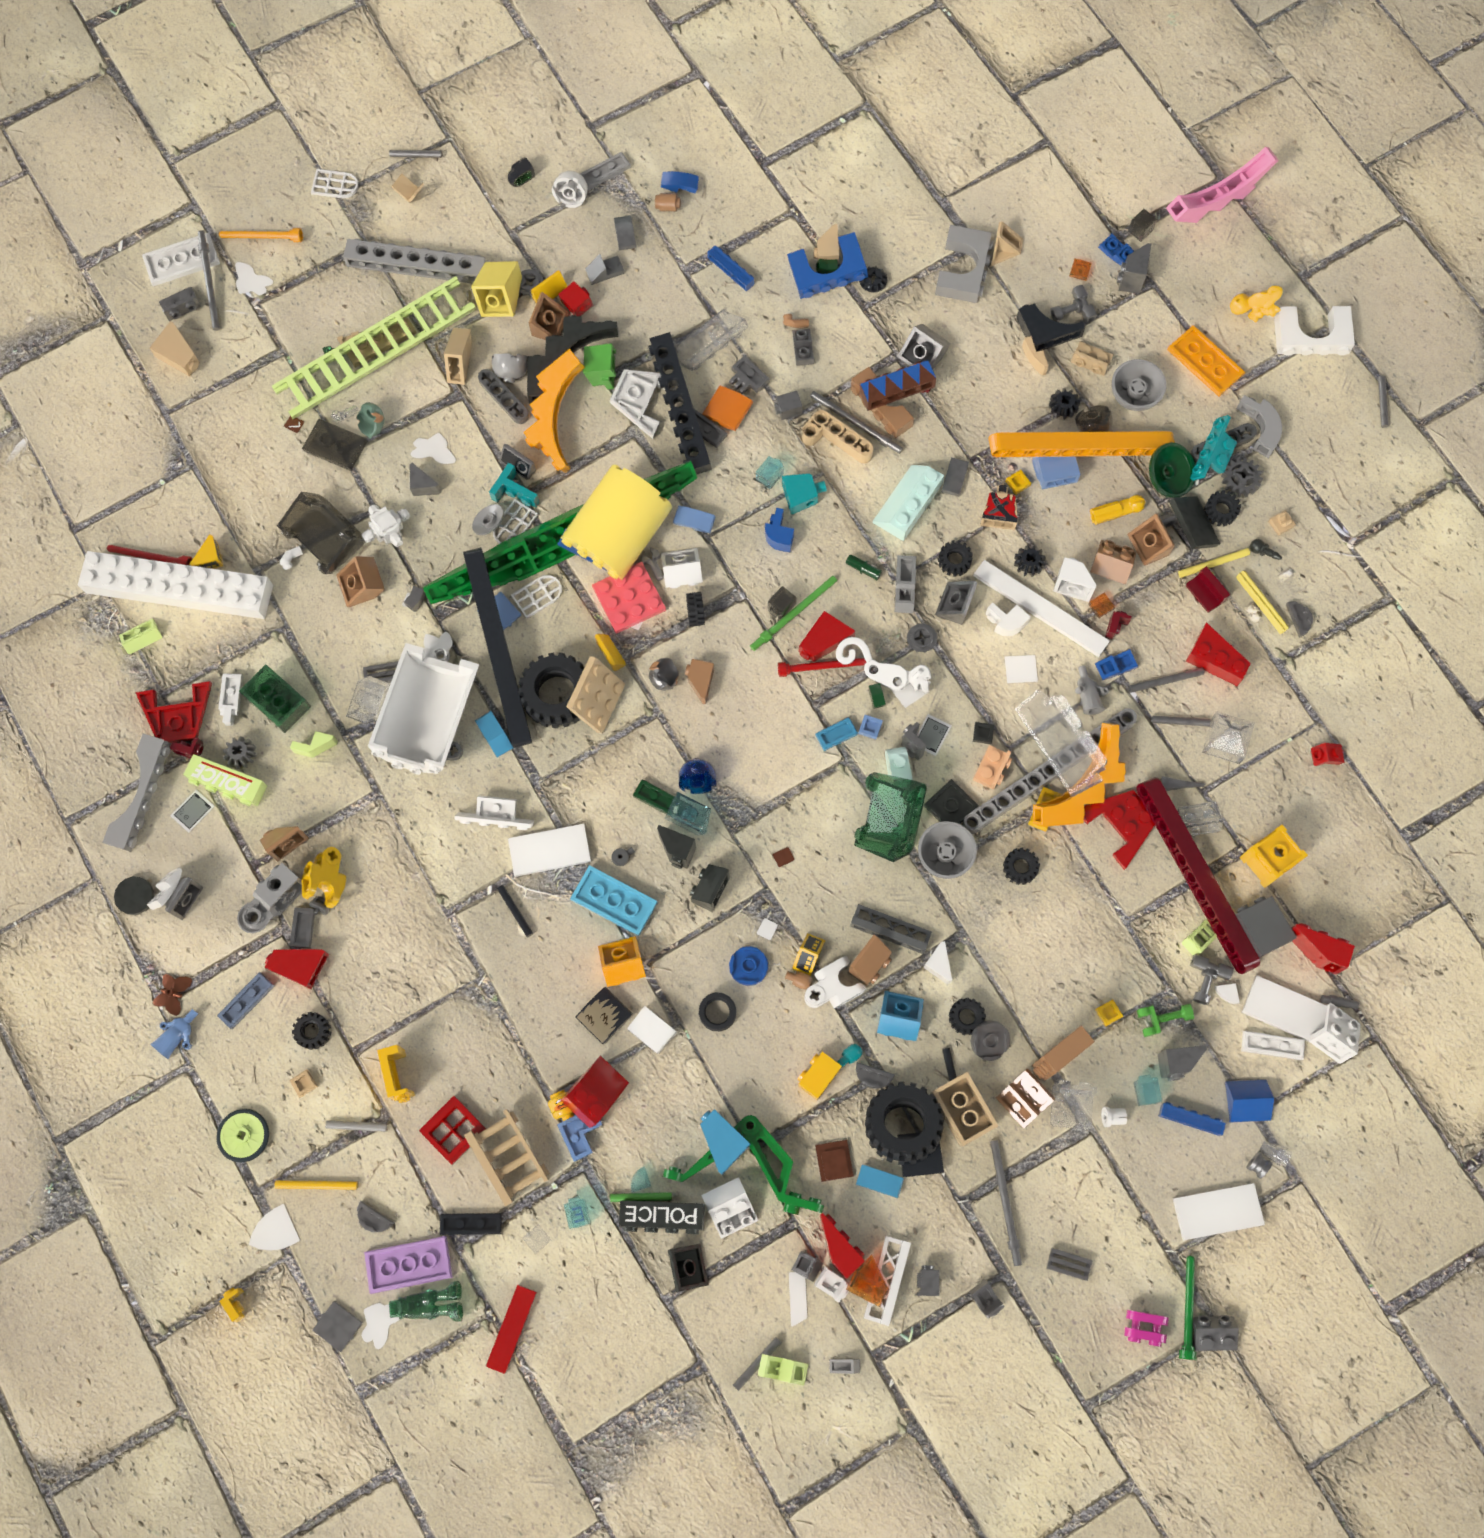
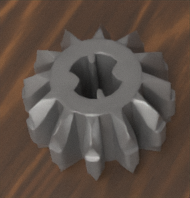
M240 736L238 740L232 737L231 744L226 742L228 748L223 749V752L226 754L224 760L228 761L229 766L233 767L235 765L237 769H240L242 765L244 768H247L248 762L254 763L251 758L257 756L256 752H254L256 746L252 744L250 739L245 740L244 737Z

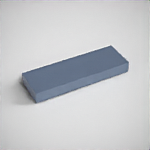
M259 972L217 1016L233 1030L275 985Z

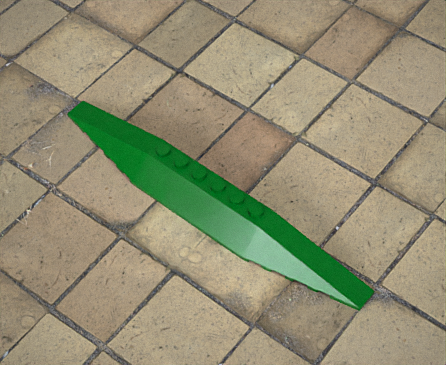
M688 461L647 477L644 480L660 492V497L668 500L672 494L682 490L698 477L692 462ZM584 504L484 552L492 587L497 585L503 586L516 580H524L575 556V554L557 544L565 528H568ZM466 563L422 587L430 604L453 599L459 595L465 596L473 592Z

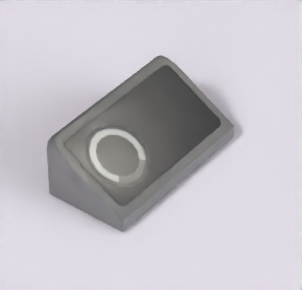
M508 444L503 445L500 462L504 465L508 463L514 465L517 474L529 480L536 471L534 462Z

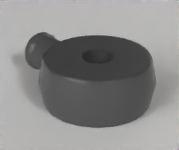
M632 847L628 850L618 848L612 853L611 860L616 866H624L629 861V855L635 853Z

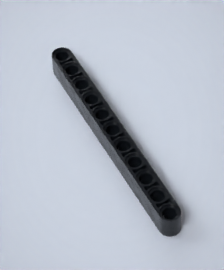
M482 547L464 551L463 555L513 748L532 744Z

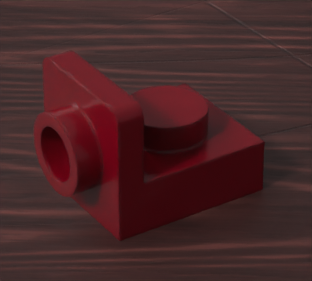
M1114 611L1109 619L1105 638L1112 640L1115 634H1119L1121 625L1128 626L1132 616L1123 611Z
M194 737L191 745L182 741L180 743L172 742L170 749L176 755L191 759L193 754L197 756L202 754L204 743L199 738Z

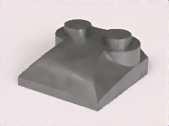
M189 877L181 879L175 891L165 903L166 912L183 920L202 891L203 886Z

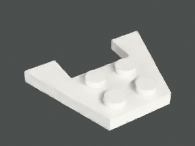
M624 369L611 396L610 403L653 439L660 421L644 415L656 387L661 388L658 381L661 375L660 373ZM672 386L670 390H675L676 386Z

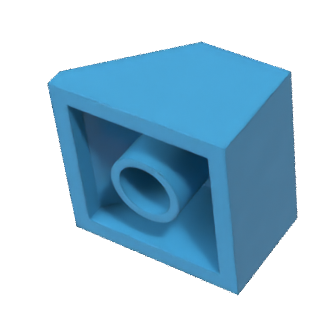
M885 991L877 1033L916 1041L921 1024L924 999Z

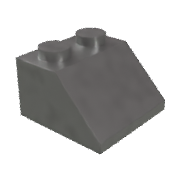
M1147 243L1129 254L1126 262H1122L1117 277V283H1120L1119 291L1140 294L1147 276L1151 243Z
M924 324L914 326L897 357L909 366H913L919 361L924 362L928 360L933 370L941 361L951 343Z
M1207 1046L1166 1049L1157 1054L1161 1078H1168V1081H1177L1180 1078H1185V1074L1191 1072L1205 1053Z

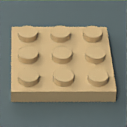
M590 656L566 707L594 731L602 734L625 683L596 657Z

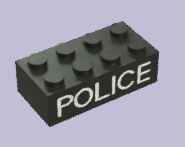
M620 1200L619 1226L624 1227L623 1231L637 1232L638 1228H644V1232L658 1233V1229H665V1233L678 1234L679 1230H686L687 1234H699V1230H704L705 1205L700 1203Z

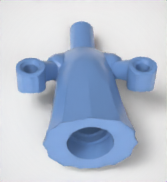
M192 1009L184 1018L179 1017L171 1022L160 1023V1028L165 1032L150 1045L167 1059L170 1058L182 1039H184L182 1047L190 1050L192 1047L189 1037L191 1034L190 1023L198 1013Z

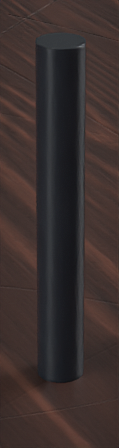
M504 885L497 888L498 892L527 938L532 936V930Z
M950 1048L942 1049L949 1081L957 1076Z

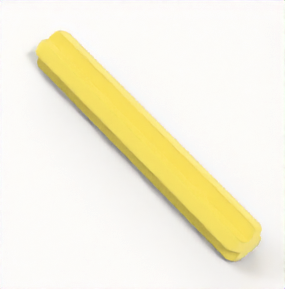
M1240 572L1236 576L1237 580L1280 634L1287 631L1289 628L1287 623L1247 572Z

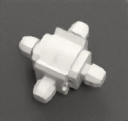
M377 505L370 506L369 517L371 521L368 523L370 530L367 529L362 533L364 541L368 543L376 538L379 542L384 541L386 545L392 543L396 547L401 546L403 539L400 530L403 529L402 522L409 519V512L406 509H401L396 514L393 509L388 511L386 507L380 509Z

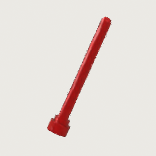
M107 546L108 552L154 561L189 565L193 559L191 556L185 555L176 558L120 546Z
M857 658L848 665L842 664L838 660L795 665L778 662L779 677H787L790 672L863 666L867 662L865 658Z

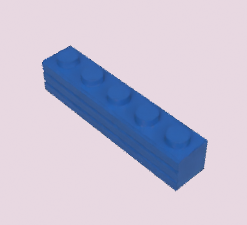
M714 245L707 252L708 259L746 292L754 285V277L751 274L749 275L744 268H741L736 261H733L728 254H725L720 247Z
M1169 1102L1161 1104L1158 1115L1159 1117L1217 1136H1223L1226 1123L1222 1122V1119H1212L1209 1115H1200L1194 1110L1187 1111L1184 1107H1175Z

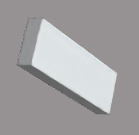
M1243 1031L1242 1052L1304 1060L1305 1040Z

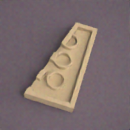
M408 317L403 319L412 335L417 334ZM399 323L388 328L397 344L408 339ZM356 331L351 333L350 336H339L336 338L341 345L358 335L359 332ZM383 332L372 338L381 353L392 348ZM368 341L357 347L366 361L377 356ZM353 351L346 354L355 368L361 365Z

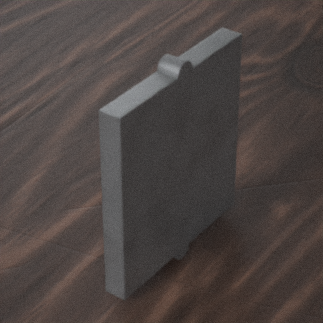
M333 1301L327 1311L321 1314L322 1318L313 1328V1331L339 1352H342L348 1342L354 1339V1334L362 1325V1322L337 1302Z

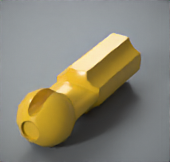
M1133 495L1121 501L1090 509L1091 520L1097 525L1127 514L1139 513L1145 508V499L1140 495Z

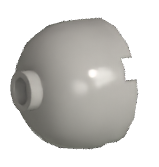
M508 353L494 354L492 356L493 371L498 377L503 378L504 382L513 383L515 379L521 378L527 370V356L521 354L513 356Z

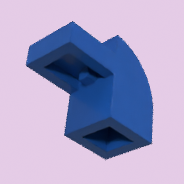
M776 508L775 514H771L770 524L765 523V538L772 548L790 553L794 529L781 526L784 509Z

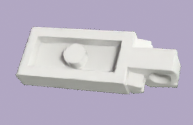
M223 674L218 709L220 710V715H223L225 726H233L234 716H238L240 711L244 677L242 674Z

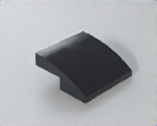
M921 1132L899 1134L897 1137L904 1140L913 1139L919 1136ZM940 1142L936 1146L935 1151L932 1154H928L927 1159L923 1161L919 1159L916 1161V1164L912 1165L909 1162H904V1165H901L902 1176L910 1177L944 1173Z

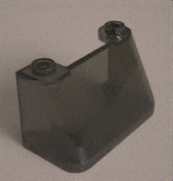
M301 491L277 524L283 536L288 539H298L318 559L316 563L318 570L325 575L335 572L366 543L362 538V533L327 499L315 493Z

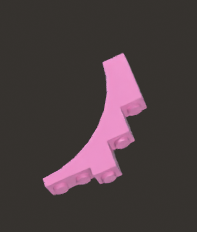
M1265 147L1232 175L1199 192L1178 195L1166 209L1176 222L1197 223L1210 210L1221 211L1232 199H1244L1256 187L1255 184L1279 160L1269 147Z

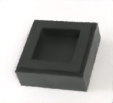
M975 722L972 742L992 744L994 724Z

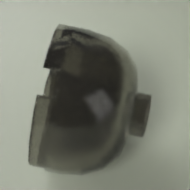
M1097 405L1090 407V410L1084 412V410L1080 411L1075 417V422L1079 432H1109L1113 424L1111 410L1109 411L1107 406Z

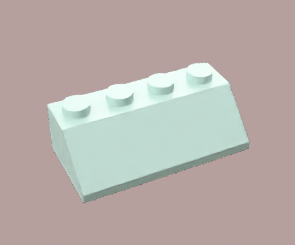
M911 465L872 523L904 541L942 486L944 475L929 466Z

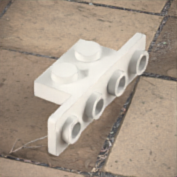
M479 795L477 797L476 814L458 812L455 815V820H460V823L471 824V822H479L481 826L498 824L500 828L516 826L519 830H528L534 825V820L516 818L517 799Z

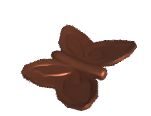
M165 974L162 982L164 986L161 989L162 994L154 999L153 1005L165 1006L170 1014L179 1015L181 1006L180 1001L176 997L181 998L182 994L177 992L185 991L190 987L192 979L186 976L174 979L172 976Z

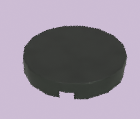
M132 876L118 884L114 893V901L120 911L136 916L149 909L147 904L154 898L155 893L147 880Z

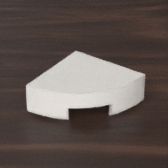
M1236 983L1215 986L1216 993L1223 1000L1230 1004L1240 1003Z

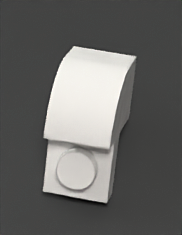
M994 603L986 611L988 620L993 624H997L994 632L1002 636L1018 634L1029 623L1031 618L1018 605L1008 614H1005Z

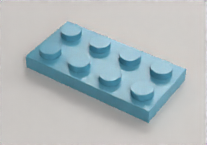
M590 865L570 898L571 901L637 936L641 934L658 903L655 899Z

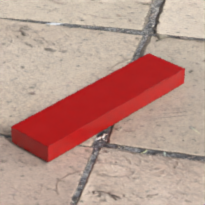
M517 1285L485 1367L506 1374L537 1292Z

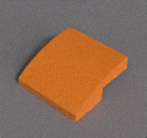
M719 386L702 415L709 420L719 422L721 427L736 431L752 406L753 401L734 390Z

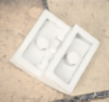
M180 868L170 871L155 885L160 892L147 904L152 910L159 908L171 897L181 877L182 870Z

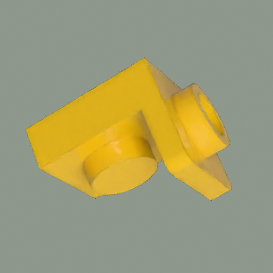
M233 1287L223 1294L224 1298L219 1301L232 1322H238L245 1317L242 1313L244 1311L243 1306L238 1300H234L244 1292L242 1288L235 1289Z

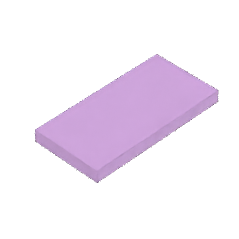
M447 1236L364 1252L370 1294L453 1278Z

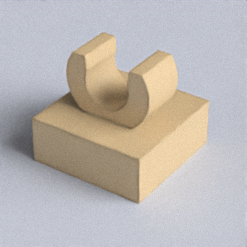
M1286 510L1273 516L1268 521L1278 536L1294 528L1296 525Z

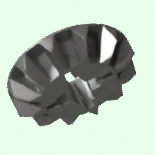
M528 269L521 272L520 292L523 295L528 294L531 296V289L540 284L543 278L539 272ZM526 280L532 282L533 286L527 285Z
M917 624L909 630L907 642L910 649H914L917 653H926L936 645L937 634L931 626ZM920 632L923 638H927L924 641V645L920 640H916L919 638Z

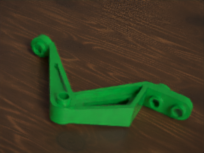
M747 1115L733 1127L750 1143V1148L778 1201L785 1203L784 1212L799 1215L800 1208H805L823 1213L825 1205L821 1204L822 1200L812 1197L809 1198V1201L801 1199L802 1194L791 1191L789 1195L785 1194L793 1160L761 1124L758 1118L753 1115ZM751 1122L754 1124L753 1129H747L746 1125ZM760 1138L765 1141L783 1163L779 1179L773 1172L757 1142ZM709 1150L685 1174L680 1173L681 1169L669 1166V1170L664 1169L662 1177L684 1182L715 1162L711 1151Z

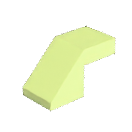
M315 731L311 745L292 741L290 749L295 754L313 758L337 745L338 741L333 735Z
M762 1354L758 1376L804 1385L808 1364Z

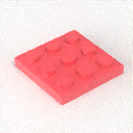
M642 562L633 565L623 580L619 578L616 580L609 576L592 584V588L616 634L666 611V607Z

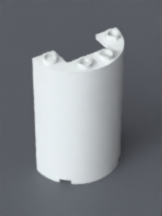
M405 643L368 744L372 751L371 754L392 763L391 766L394 768H406L417 775H420L421 772L434 774L441 772L450 751L479 664L463 659L460 660L459 665L425 656L424 648Z

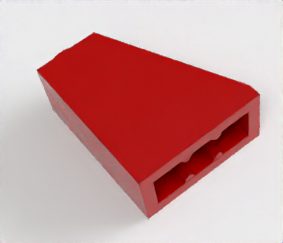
M824 611L800 643V656L805 660L810 659L815 662L836 650L844 639L855 637V630Z
M276 949L267 956L264 968L311 990L329 954L322 949Z

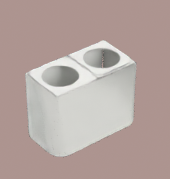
M645 1006L627 1028L657 1054L662 1051L677 1033Z

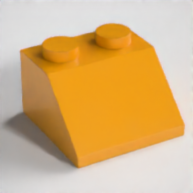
M636 936L598 946L607 987L617 986L624 982L646 977Z

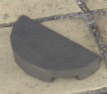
M1296 601L1287 602V609L1300 638L1311 629L1313 623L1312 613L1308 607H1304Z
M858 1062L856 1063L857 1077L868 1088H884L892 1082L895 1074Z
M363 1201L359 1202L357 1217L359 1224L365 1230L374 1233L384 1232L395 1223Z

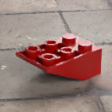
M1303 923L1291 927L1297 937L1292 942L1317 968L1335 975L1348 969L1355 948L1354 945L1349 944L1348 940L1333 938L1325 931L1319 930L1317 932L1312 930L1309 925Z
M822 1213L819 1217L830 1261L841 1275L847 1279L865 1262L862 1258L865 1254L857 1245L854 1248L848 1242L851 1238L843 1229L840 1232L834 1226L836 1221L829 1213L826 1216Z

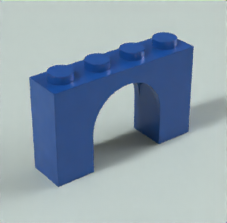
M855 232L838 237L843 262L836 271L829 274H820L813 271L809 266L804 249L787 254L800 299L810 298L815 294L825 293L836 287H844L848 283L862 281L868 277L865 261Z

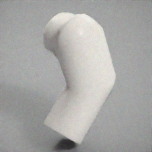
M300 546L284 553L280 560V565L283 566L284 570L292 568L291 560L303 554Z

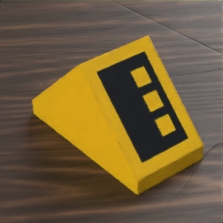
M209 534L190 562V566L210 569L223 566L218 542L212 535Z
M807 933L792 970L811 976L825 940Z

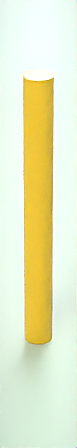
M275 1181V1189L357 1190L358 1187L357 1181Z

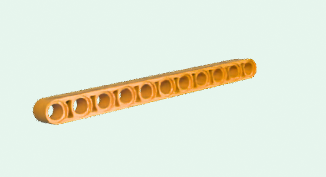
M1171 431L999 432L988 437L993 457L1152 456L1159 446L1166 443H1175L1173 432Z

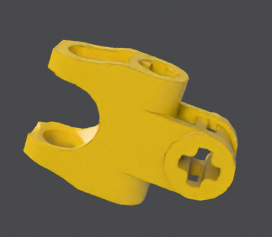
M328 847L315 856L314 862L309 861L306 864L301 880L303 898L309 899L314 896L318 887L325 894L326 907L333 908L338 904L346 883V875L339 873L341 853L338 849Z

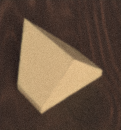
M1000 221L998 225L991 266L1021 254L1023 238L1003 221Z

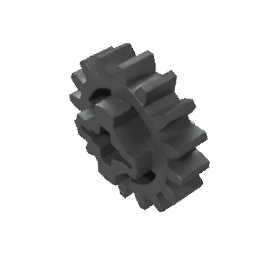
M1239 457L1236 458L1235 462L1231 460L1225 472L1221 475L1224 478L1222 484H1227L1225 490L1231 489V495L1236 492L1238 497L1241 494H1244L1245 497L1249 493L1253 495L1259 489L1260 483L1263 480L1260 477L1263 472L1257 471L1259 465H1252L1253 460L1247 462L1245 457L1243 461H1240Z

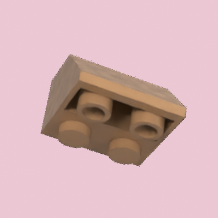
M1101 540L1090 572L1126 584L1134 565L1136 552L1128 546L1121 547L1113 541Z

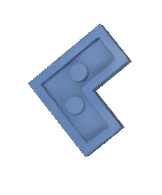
M575 1115L557 1124L574 1162L593 1153L585 1134L602 1126L601 1120L595 1126L589 1128Z

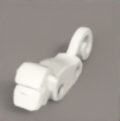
M848 637L838 645L836 658L845 665L852 663L856 657L854 649H850L849 656L844 657L843 650L850 644L859 646L867 662L864 666L865 674L875 682L893 691H900L911 683L916 692L918 691V685H920L924 693H929V684H931L929 680L932 677L927 666L918 665L911 671H907L900 665L879 663L873 660L867 644L857 637ZM871 667L878 668L876 674H871L869 670ZM898 678L902 681V684L895 686L893 681Z

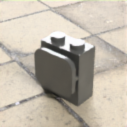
M1262 896L1254 901L1255 905L1251 907L1244 905L1237 909L1236 917L1259 958L1297 938L1273 896L1267 899L1265 896Z

